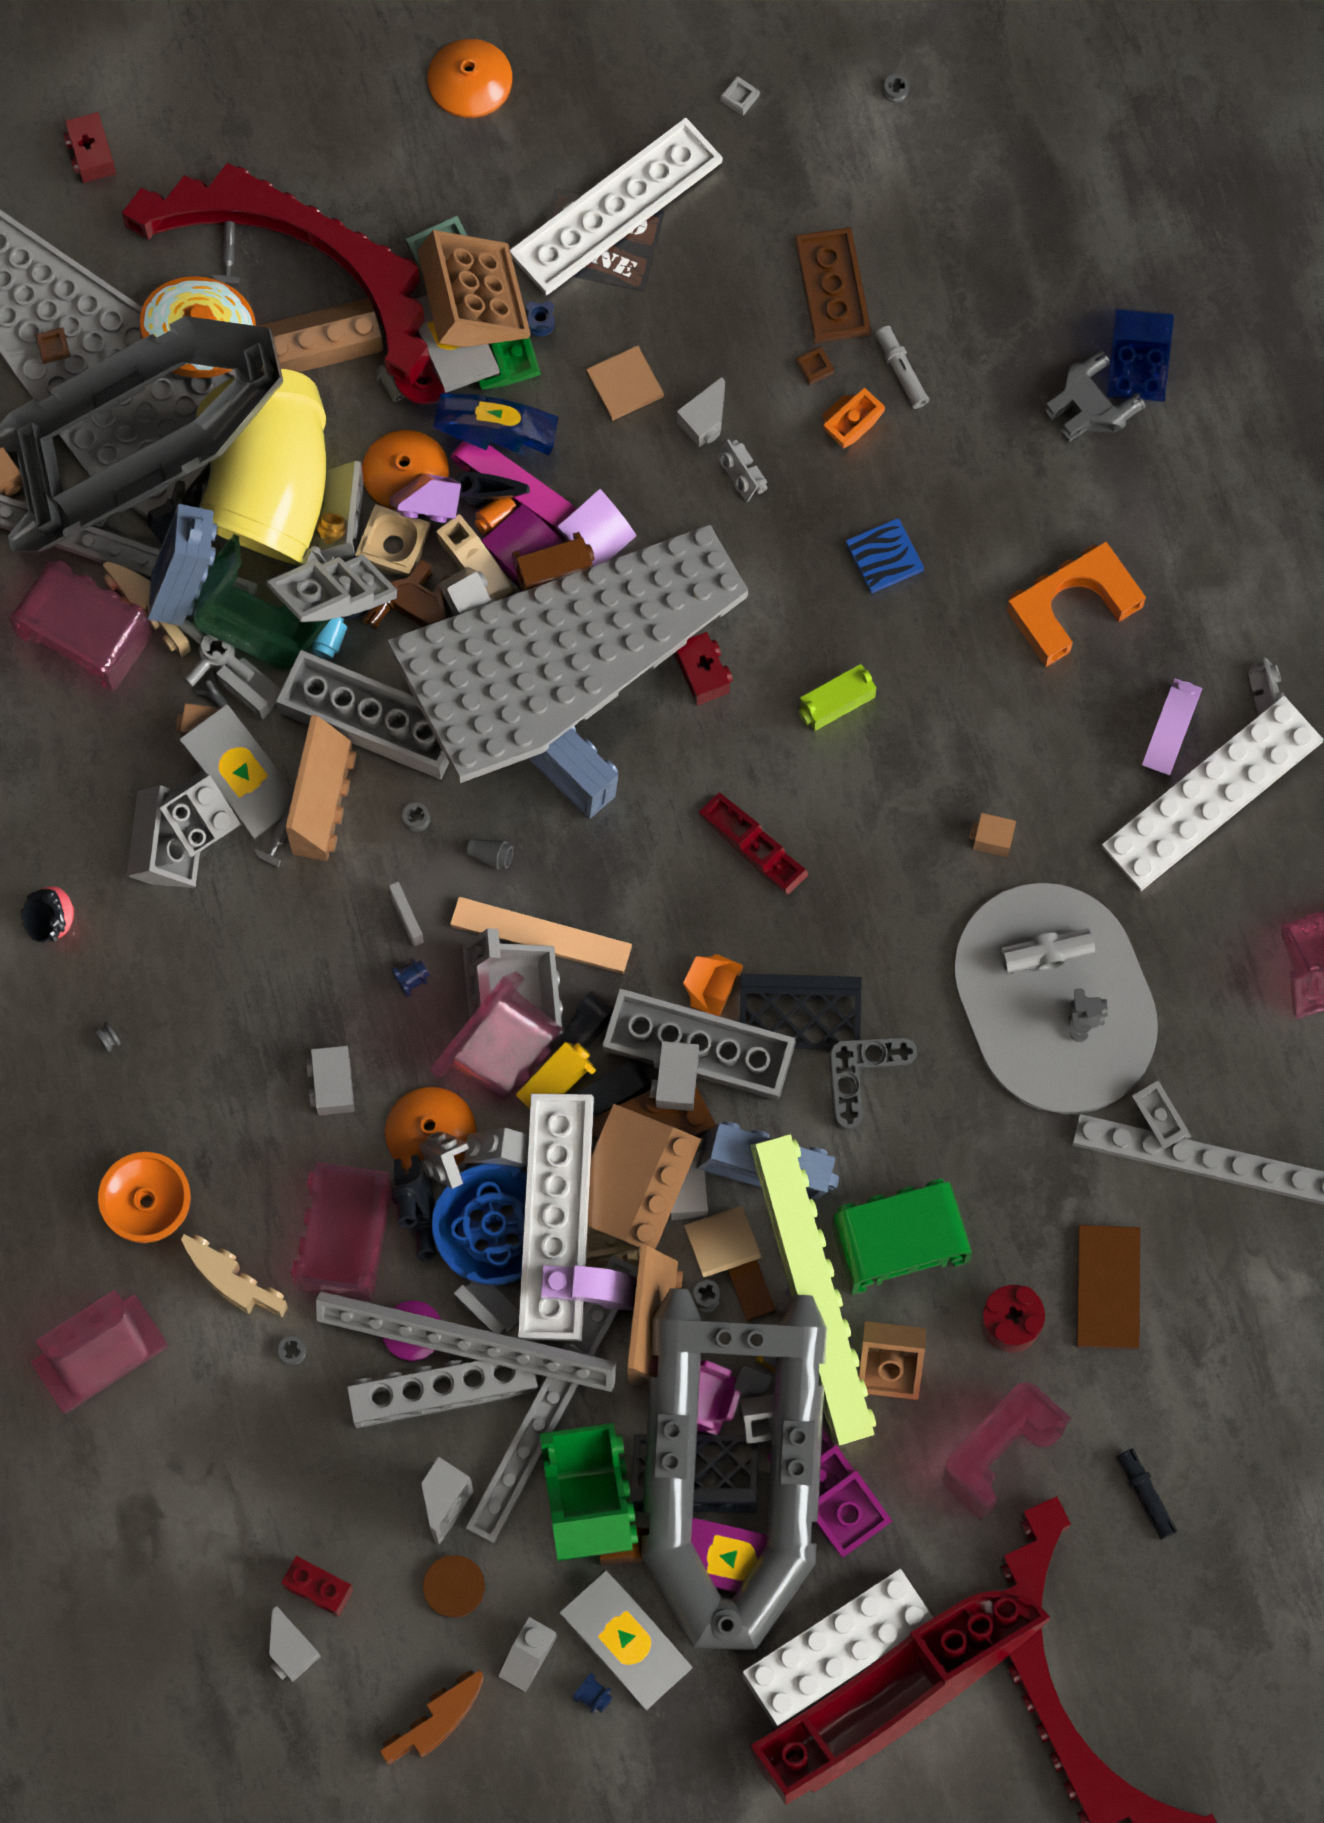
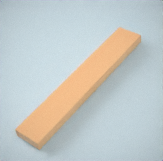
M462 897L458 898L450 924L452 928L477 935L487 928L498 929L499 941L510 944L554 946L555 956L623 975L632 949V944Z

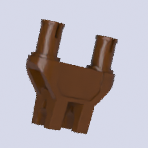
M421 560L408 578L390 582L397 589V598L369 609L361 618L362 622L367 626L371 623V628L377 630L389 610L397 611L421 627L445 620L444 606L447 602L439 585L436 586L433 592L424 587L433 574L431 571L432 565ZM445 574L441 581L449 578L450 576Z

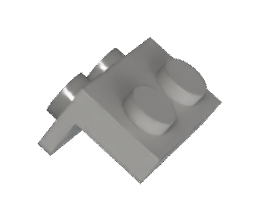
M443 1131L429 1135L427 1141L419 1144L424 1158L421 1163L425 1174L452 1189L463 1184L454 1155L469 1149L467 1142Z

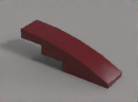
M720 792L699 811L700 816L725 841L786 895L791 893L808 876L807 870L786 854L783 846L766 834L758 822Z

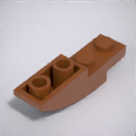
M469 1670L456 1679L458 1684L447 1691L444 1687L429 1697L431 1702L427 1704V1708L432 1717L427 1719L426 1716L417 1719L409 1726L411 1731L402 1737L397 1733L383 1743L385 1748L380 1750V1753L387 1764H391L414 1748L423 1758L440 1745L456 1729L471 1709L484 1681L482 1672L479 1670L473 1673L472 1670Z

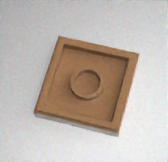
M635 346L586 369V374L612 421L664 397V393L639 346Z

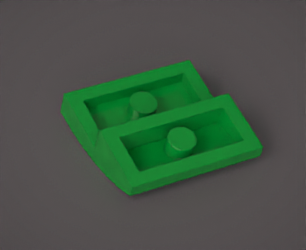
M530 337L488 344L499 367V373L479 380L481 388L485 390L510 385L541 375Z

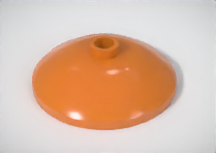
M461 39L444 46L433 57L427 74L428 88L433 100L444 111L463 118L482 117L498 109L507 99L512 87V70L507 57L493 44L479 39ZM466 67L474 68L472 71L469 72L464 70Z
M414 430L390 432L376 440L365 454L362 463L364 487L369 496L378 505L396 511V508L389 504L390 497L423 473L449 477L447 456L438 442L424 433ZM406 460L409 462V465L402 467L399 463Z
M423 1087L405 1094L392 1107L386 1120L385 1139L394 1160L401 1158L404 1169L409 1171V1168L412 1166V1155L418 1154L420 1160H424L419 1144L427 1141L429 1135L443 1131L466 1142L468 1134L476 1133V1123L471 1109L457 1094L439 1087ZM432 1122L435 1124V1128L432 1131H427L424 1129V1125ZM465 1151L454 1155L457 1168L464 1163Z
M154 1152L133 1153L115 1162L105 1173L98 1192L99 1209L107 1226L118 1236L137 1243L155 1242L172 1234L186 1218L191 1201L190 1186L182 1169L170 1158ZM144 1198H151L152 1203L150 1206L144 1207L141 1205Z

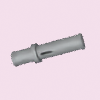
M891 326L882 327L875 332L874 336L885 353L884 359L887 364H891L913 409H918L926 405L930 399L905 356L907 351L898 343Z

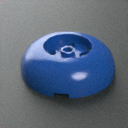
M482 1164L469 1168L460 1173L463 1184L453 1189L447 1186L436 1202L432 1218V1229L436 1247L446 1264L458 1275L471 1282L491 1286L516 1282L522 1276L527 1174L517 1167L498 1164ZM504 1205L513 1207L514 1212L511 1216L505 1217L501 1214V1208ZM474 1210L482 1211L484 1217L481 1221L475 1222L470 1218ZM493 1224L500 1226L497 1232H492L489 1227ZM514 1234L519 1238V1242L517 1245L511 1246L506 1244V1237ZM484 1239L488 1242V1247L484 1251H478L475 1248L478 1240Z

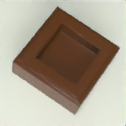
M63 327L35 334L43 364L71 357Z
M822 346L795 359V363L809 386L835 372Z

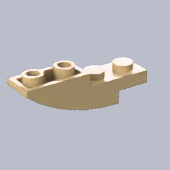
M109 561L105 562L103 567L106 575L103 576V579L111 591L117 589L122 597L119 601L129 614L133 611L138 619L143 616L148 618L150 581L126 567ZM148 620L154 629L159 627L165 636L162 639L171 652L176 650L181 658L191 652L189 641L178 628L179 625Z
M185 1234L182 1236L181 1241L192 1263L207 1283L223 1298L247 1314H250L256 1304L281 1318L283 1317L288 1308L286 1301L283 1300L284 1295L270 1287L264 1290L256 1286L257 1281L244 1273L237 1276L240 1267L238 1262L235 1261L237 1257L222 1248L218 1252L208 1247L210 1243L198 1235L194 1234L192 1238Z

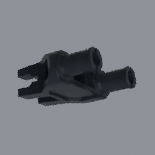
M418 1154L411 1156L412 1166L409 1168L408 1175L404 1170L401 1158L394 1160L391 1199L397 1205L398 1226L409 1228L411 1234L416 1238V1257L421 1261H429L436 1257L432 1229L435 1201L431 1179L423 1171L421 1160Z

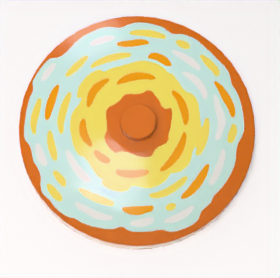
M190 276L171 280L158 287L149 295L141 310L139 333L141 340L151 334L159 337L170 331L169 324L183 316L256 326V321L249 303L237 290L215 279ZM187 363L174 370L173 373L190 378H211L228 373L232 369Z

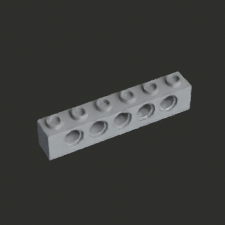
M476 1359L475 1362L464 1364L463 1360L450 1361L445 1363L444 1368L434 1370L432 1366H424L415 1369L414 1374L403 1376L402 1372L389 1373L384 1375L383 1380L373 1382L371 1378L358 1379L353 1382V1386L347 1387L355 1428L538 1393L534 1373ZM500 1368H507L512 1372V1376L507 1381H499L495 1378V1373ZM470 1374H477L482 1380L478 1386L469 1387L464 1383L465 1378ZM439 1380H447L451 1383V1388L446 1393H438L434 1390V1385ZM409 1386H417L421 1392L417 1398L407 1399L403 1395L404 1390ZM378 1392H386L390 1395V1399L385 1405H377L373 1402V1398Z

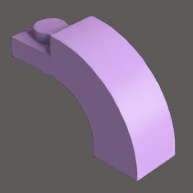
M1174 679L1146 752L1143 766L1168 775L1171 774L1203 688L1195 686L1190 682Z
M543 1265L541 1298L590 1302L599 1304L605 1309L634 1310L637 1280L629 1274L603 1268L576 1265L574 1267Z

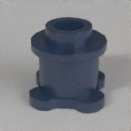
M531 301L527 303L526 311L529 314L527 321L530 333L539 337L549 335L555 327V319L552 315L554 304L551 301L544 303Z
M412 958L410 959L411 963L399 970L396 966L391 968L396 981L406 997L411 996L410 990L420 984H428L426 978L430 974L421 960L416 963Z
M592 1673L587 1676L572 1698L575 1702L580 1700L591 1709V1714H594L597 1710L602 1713L613 1699L609 1695L612 1689L610 1687L606 1689L599 1684Z

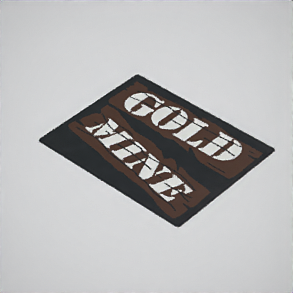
M555 189L546 223L584 194ZM659 210L572 277L645 291L664 211Z

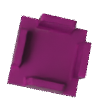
M707 1360L700 1362L697 1431L708 1435H719L722 1423L733 1419L741 1391L733 1389L736 1377L731 1376V1370Z

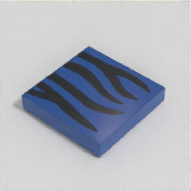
M899 518L846 541L845 545L871 594L924 571V566Z

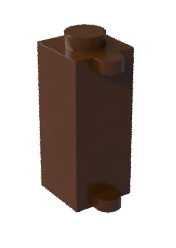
M580 532L573 533L574 540L523 556H520L518 550L512 552L513 565L522 591L590 569L593 565L592 561L595 560L591 545L585 543L584 537H581Z

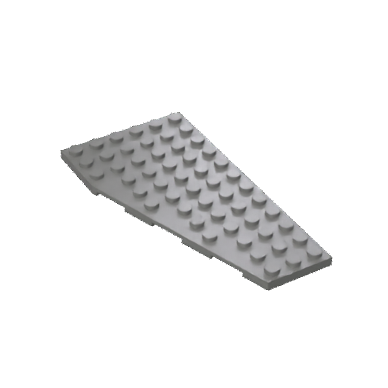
M0 210V355L32 399L36 398L41 402L53 395V388L140 341L139 323L142 307ZM63 327L71 357L43 364L35 334ZM235 370L211 378H190L171 372L145 386L146 389L100 415L97 413L58 435L88 476L92 477L195 421L197 409L202 400L217 386L236 377ZM211 462L168 484L166 489L131 508L147 518L148 511L165 504L167 498L171 499L175 483L178 480L185 481L186 485L183 501L194 485L198 483L210 468Z
M711 525L593 566L588 570L562 577L388 640V648L457 779L462 783L545 752L553 741L582 719L584 721L616 698L620 690L652 667L654 669L687 644V640L716 617H722L748 597V588Z

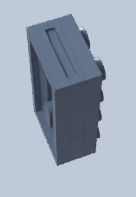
M178 504L151 571L148 620L182 626L186 616L192 615L194 599L199 598L201 582L205 583L208 575V565L212 566L215 558V548L211 547V541L215 540L217 533V524L213 523L214 511Z
M573 726L553 741L545 752L528 759L591 819L615 798L619 775L615 765L607 759L604 761L597 754L596 747L588 739L583 740L576 733V728Z
M724 1121L722 1124L719 1123L704 1135L697 1169L761 1188L750 1145L771 1139L769 1138L770 1135L760 1130L744 1131L740 1129V1125ZM799 1147L801 1157H798L800 1169L806 1171L809 1180V1187H806L808 1198L815 1201L828 1191H833L834 1188L837 1189L839 1176L832 1173L836 1157L827 1155V1151L821 1148L810 1147L805 1149Z

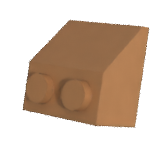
M865 1321L858 1377L864 1380L868 1394L918 1400L925 1353L926 1328Z

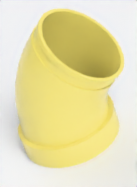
M281 369L283 384L226 452L211 461L209 480L201 502V508L214 511L213 523L217 524L216 535L265 556L301 566L304 560V553L309 548L318 522L324 496L326 451L323 430L326 424V415L315 383L299 372ZM236 377L217 386L202 400L197 409L196 419Z

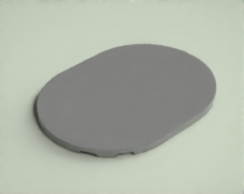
M1034 883L1011 888L990 899L973 915L958 943L954 964L955 985L986 1067L999 1085L1030 1107L1064 1115L1082 1114L1099 1110L1127 1094L1140 1080L1151 1061L1157 1041L1158 1023L1151 992L1129 938L1118 919L1092 896L1072 887L1051 883ZM1087 928L1092 933L1096 951L1095 955L1066 961L1063 965L1050 970L1035 968L1009 975L1004 970L1001 956V948L1030 942L1034 937L1045 933L1061 935ZM1078 988L1084 989L1086 997L1106 999L1108 1007L1105 1024L1092 1028L1087 1033V1040L1083 1042L1073 1040L1069 1029L1070 1002L1074 1000V990Z

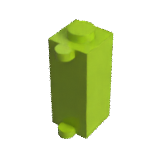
M859 664L800 697L799 716L805 725L810 724L813 730L816 731L875 698L877 687L873 683L869 671L865 670L862 664Z

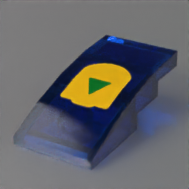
M441 393L438 399L433 428L484 450H487L490 442H493L518 453L523 444L549 456L554 447L559 417L537 408L505 399L473 394Z

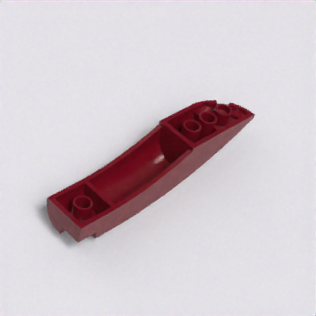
M987 1591L969 1596L911 1631L907 1638L833 1694L751 1745V1752L759 1770L767 1783L772 1784L785 1805L810 1790L812 1793L818 1791L884 1749L949 1703L1043 1627L1051 1617L1034 1601L1019 1594L1017 1597L1002 1594L1001 1591Z

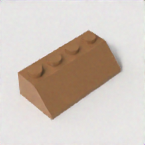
M368 298L259 325L261 327H268L272 331L281 369L303 372L384 351L375 311Z

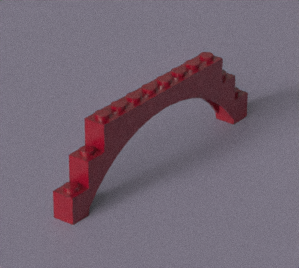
M227 162L209 187L199 179L193 180L184 175L166 199L155 191L149 192L141 187L122 211L125 228L147 240H150L154 234L175 228L232 221L235 224L273 230L305 242L333 259L348 272L363 289L374 306L383 326L389 353L384 358L388 374L412 386L430 361L426 342L414 336L425 322L422 304L417 299L409 297L420 283L417 265L409 258H401L395 255L387 246L375 244L365 234L346 228L338 219H330L324 216L316 207L302 204L292 194L288 192L282 193L275 189L267 180H259L251 176L241 166L235 167Z
M1058 1496L1023 1512L1021 1516L1023 1521L1019 1522L1026 1539L1032 1538L1033 1542L1004 1555L1001 1560L1003 1565L999 1566L1006 1583L1012 1582L1013 1584L1012 1587L1001 1591V1593L1017 1597L1018 1594L1034 1601L1041 1608L1046 1574L1053 1550L1061 1532L1068 1530L1071 1525ZM1042 1627L1007 1656L1010 1667L1007 1668L1008 1674L1013 1684H1020L1024 1693L1021 1696L1022 1703L1028 1714L1034 1713L1038 1722L1035 1725V1730L1041 1742L1047 1741L1052 1751L1049 1754V1759L1055 1771H1061L1066 1780V1783L1062 1785L1070 1801L1075 1800L1080 1809V1812L1077 1813L1080 1823H1120L1124 1820H1127L1128 1823H1217L1213 1813L1204 1817L1182 1811L1157 1801L1134 1788L1114 1773L1090 1749L1076 1731L1058 1698L1050 1677L1044 1652Z

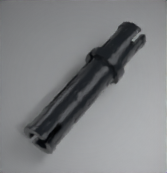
M1131 1448L1116 1456L1129 1480L1127 1482L1129 1488H1133L1159 1539L1163 1540L1178 1532L1150 1480L1151 1474L1145 1471L1135 1449Z

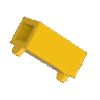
M565 1042L518 1091L516 1096L530 1109L531 1094H566L587 1071L592 1075L596 1071L593 1064L587 1059L590 1054L579 1043L573 1045Z

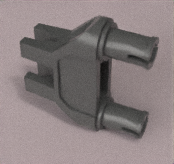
M1100 349L1081 363H1071L1065 391L1046 403L1048 409L1044 413L1051 421L1068 410H1071L1075 415L1074 418L1063 425L1065 430L1062 431V435L1068 442L1086 431H1120L1125 427L1127 419L1146 408L1142 398L1137 400L1140 397L1137 393H1133L1132 396L1117 406L1112 405L1092 381L1091 376L1110 365L1107 355L1102 357L1104 352Z

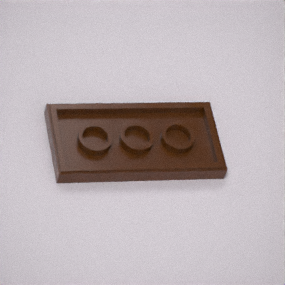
M851 227L795 235L794 240L814 344L871 335V326Z
M1079 1225L1077 1348L1139 1350L1140 1227Z

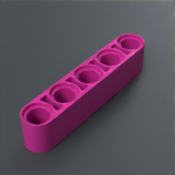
M469 433L452 453V460L466 472L496 475L528 484L530 487L528 494L512 497L511 499L517 507L522 504L528 507L560 539H563L564 537L556 528L577 508L478 436Z

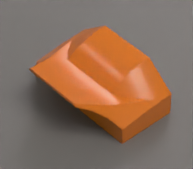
M864 387L857 395H843L822 414L825 422L823 429L844 449L855 443L876 423L885 411V406Z
M714 954L711 957L696 956L683 982V986L690 996V1008L720 1017L741 974L743 965L718 954Z

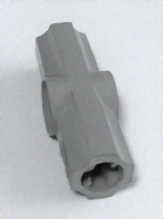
M1089 928L1061 935L1045 933L1034 937L1030 942L1001 948L1002 962L1007 975L1039 968V970L1054 969L1063 965L1066 961L1092 956L1096 952L1094 939Z

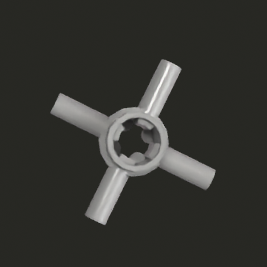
M241 614L224 634L221 632H211L207 635L191 622L185 620L180 629L200 644L201 660L184 678V681L193 687L209 668L219 671L224 665L227 668L230 667L246 681H250L255 672L234 657L235 647L233 641L246 628L250 620ZM215 647H221V649L225 650V652L222 655L219 651H214L213 654L210 655L211 652L215 649Z

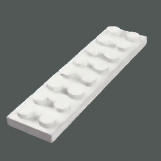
M684 118L509 250L511 257L544 295L547 296L720 165L723 157L687 118Z
M1283 696L1103 843L1102 848L1141 892L1323 743V738L1291 702Z
M531 1094L518 1338L522 1340L582 1341L584 1301L541 1298L543 1265L574 1267V1265L585 1266L594 1105V1097L592 1095Z

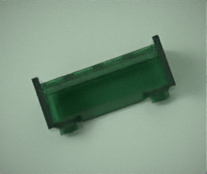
M233 534L214 559L213 565L208 568L207 579L205 583L203 582L194 610L195 626L199 630L271 665L283 669L290 668L294 665L300 651L306 652L331 619L301 622L285 604L278 608L233 586L238 576L237 570L242 565L239 536Z

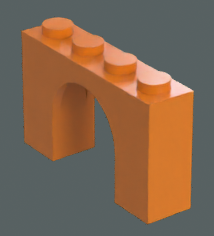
M1107 542L1099 546L1094 544L1088 547L1080 558L1075 561L1073 559L1065 561L1058 567L1057 572L1050 576L1048 574L1042 575L1033 583L1034 586L1026 591L1020 589L1009 597L1007 613L1045 667L1070 653L1073 643L1055 618L1051 607L1053 598L1062 590L1070 587H1085L1096 592L1118 622L1144 606L1146 596Z

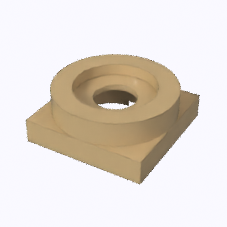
M375 504L355 558L363 554L381 573L409 577L422 556L423 545L431 527L430 522L401 516L400 513ZM390 536H397L403 541V548L397 554H390L383 548L384 541Z

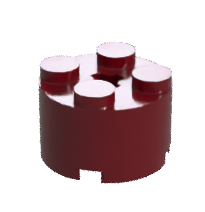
M1006 1285L998 1288L988 1297L982 1312L981 1328L985 1338L989 1343L1005 1352L1016 1353L1028 1349L1038 1339L1044 1326L1045 1309L1043 1303L1030 1287ZM1010 1313H1013L1015 1317H1019L1017 1324H1014L1011 1319L1007 1320Z

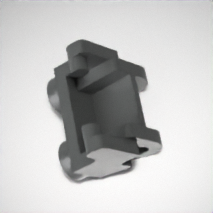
M1082 988L1074 990V1000L1070 1002L1069 1029L1073 1040L1076 1042L1087 1040V1033L1092 1028H1097L1098 1025H1104L1105 1017L1108 1015L1107 1000L1101 999V997H1086L1085 991Z

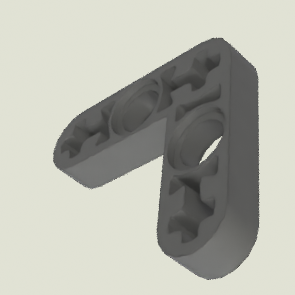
M908 1038L842 1041L830 1049L828 1059L833 1118L839 1128L851 1130L862 1121L863 1109L859 1069L903 1067L909 1065L917 1056V1047L912 1040ZM900 1044L903 1045L905 1050L910 1051L905 1060H902L901 1055L889 1056L890 1062L886 1061L888 1051L899 1049ZM868 1046H876L880 1050L881 1058L878 1062H870L866 1058L865 1050ZM841 1048H844L845 1053H850L851 1055L845 1061L846 1069L852 1068V1072L836 1073V1069L840 1070L843 1068L842 1059L836 1058V1054L841 1051ZM846 1077L853 1082L854 1088L850 1094H843L838 1089L840 1078ZM854 1097L855 1102L849 1103L850 1113H855L856 1117L850 1121V1124H847V1120L841 1118V1114L846 1111V1103L839 1104V1099L848 1100Z

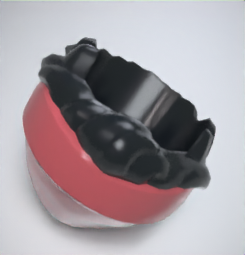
M56 886L43 887L30 893L24 904L25 907L20 912L21 919L23 920L22 924L32 940L42 943L49 941L57 942L59 938L69 931L74 919V907L70 898L61 888Z

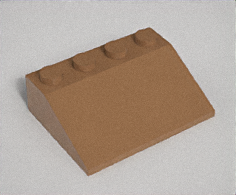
M432 230L418 249V257L439 343L470 347L530 337L531 333L508 243Z
M311 715L286 823V831L292 855L328 861L329 852L334 853L336 849L337 835H334L336 824L340 825L342 822L344 807H340L342 796L347 797L349 792L350 779L346 778L348 769L354 768L356 752L352 749L351 740L317 715Z
M613 1104L591 1156L587 1227L641 1249V1245H647L656 1249L701 1139Z
M641 1245L627 1367L628 1384L649 1386L650 1377H657L658 1355H651L653 1317L669 1289H682L683 1271L678 1270V1261L647 1245Z

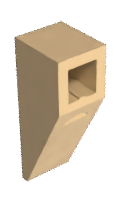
M460 514L436 531L439 543L461 570L470 567L477 572L481 571L488 582L486 590L490 597H494L498 601L516 591L480 538Z

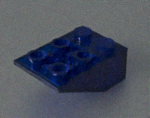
M1114 308L1107 397L1129 398L1133 393H1137L1140 396L1138 399L1165 402L1174 324L1173 313Z

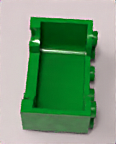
M935 1179L926 1183V1187L914 1190V1187H906L898 1190L895 1196L885 1198L884 1195H877L867 1199L866 1204L855 1206V1203H848L837 1208L838 1212L832 1217L831 1228L851 1295L866 1292V1287L874 1284L873 1281H875L877 1286L881 1285L884 1280L939 1265L941 1268L946 1267L948 1260L954 1264V1267L970 1262L972 1251L950 1182L944 1183L943 1179Z
M614 1423L540 1433L557 1561L633 1550L632 1544L638 1543L636 1525H630L629 1523L635 1521L634 1507L632 1501L626 1502V1498L631 1497L628 1479H622L623 1475H627L625 1456L619 1457V1454L624 1453L622 1435H616Z

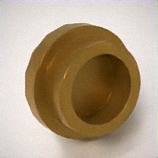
M324 513L321 519L318 520L316 529L320 537L324 539L325 544H332L345 534V519L335 513Z

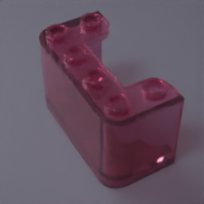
M60 560L56 562L49 561L9 618L13 631L17 637L28 642L32 638L36 644L41 642L86 668L89 675L93 676L94 674L98 678L103 679L101 686L114 693L152 637L149 622L145 617L146 612L134 603H131L130 606L121 601V597L110 589L104 591L98 588L95 581L84 574L79 577L71 572L72 569Z
M316 1162L314 1171L309 1170L307 1188H309V1195L313 1197L312 1207H306L304 1215V1225H308L306 1237L301 1236L299 1244L300 1258L299 1260H293L291 1278H294L293 1284L297 1286L298 1291L319 1294L321 1291L372 1302L391 1198L392 1182L389 1172Z
M1028 1382L1019 1383L949 1456L942 1476L944 1486L982 1521L992 1511L997 1500L995 1491L992 1489V1483L996 1475L989 1467L1021 1433L1037 1447L1046 1448L1052 1446L1066 1432L1072 1418L1036 1385Z

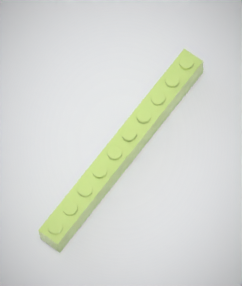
M791 1134L751 1144L750 1149L792 1298L794 1295L813 1296L827 1326L825 1364H819L818 1386H824L823 1411L832 1442L835 1445H843L875 1435L873 1427L876 1426V1420L873 1411L867 1409L864 1397L868 1396L864 1380L858 1377L856 1367H859V1359L855 1349L850 1348L847 1338L851 1336V1331L847 1320L842 1319L839 1307L843 1306L840 1292L838 1289H834L831 1277H834L833 1266L830 1259H825L822 1247H826V1241L822 1230H817L814 1217H817L816 1205L813 1199L808 1198L806 1187H809V1180L806 1171L800 1169L798 1157H801L799 1144L796 1139L792 1140Z

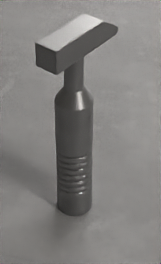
M226 221L224 222L222 263L225 266V276L212 275L211 279L221 281L229 286H239V277L231 276V266L234 264L235 223Z
M291 802L272 838L273 844L268 854L254 849L260 860L277 868L281 860L274 857V854L287 836L286 823Z

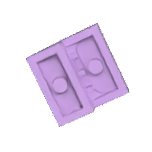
M601 489L556 528L567 542L574 540L573 533L580 532L581 537H584L585 543L590 544L593 549L595 560L592 561V567L609 561L637 536L623 515Z

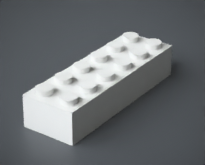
M899 1569L743 1671L742 1678L774 1727L778 1729L857 1677L907 1638L911 1631L933 1619V1616L903 1571Z

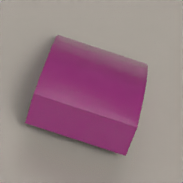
M524 504L519 506L481 540L497 564L517 587L520 586L513 565L512 552L518 550L520 556L564 543Z

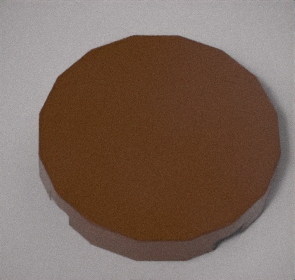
M459 1555L444 1556L435 1561L425 1574L423 1581L424 1597L430 1608L440 1616L447 1618L466 1617L473 1613L483 1601L485 1593L484 1576L478 1565L469 1558Z

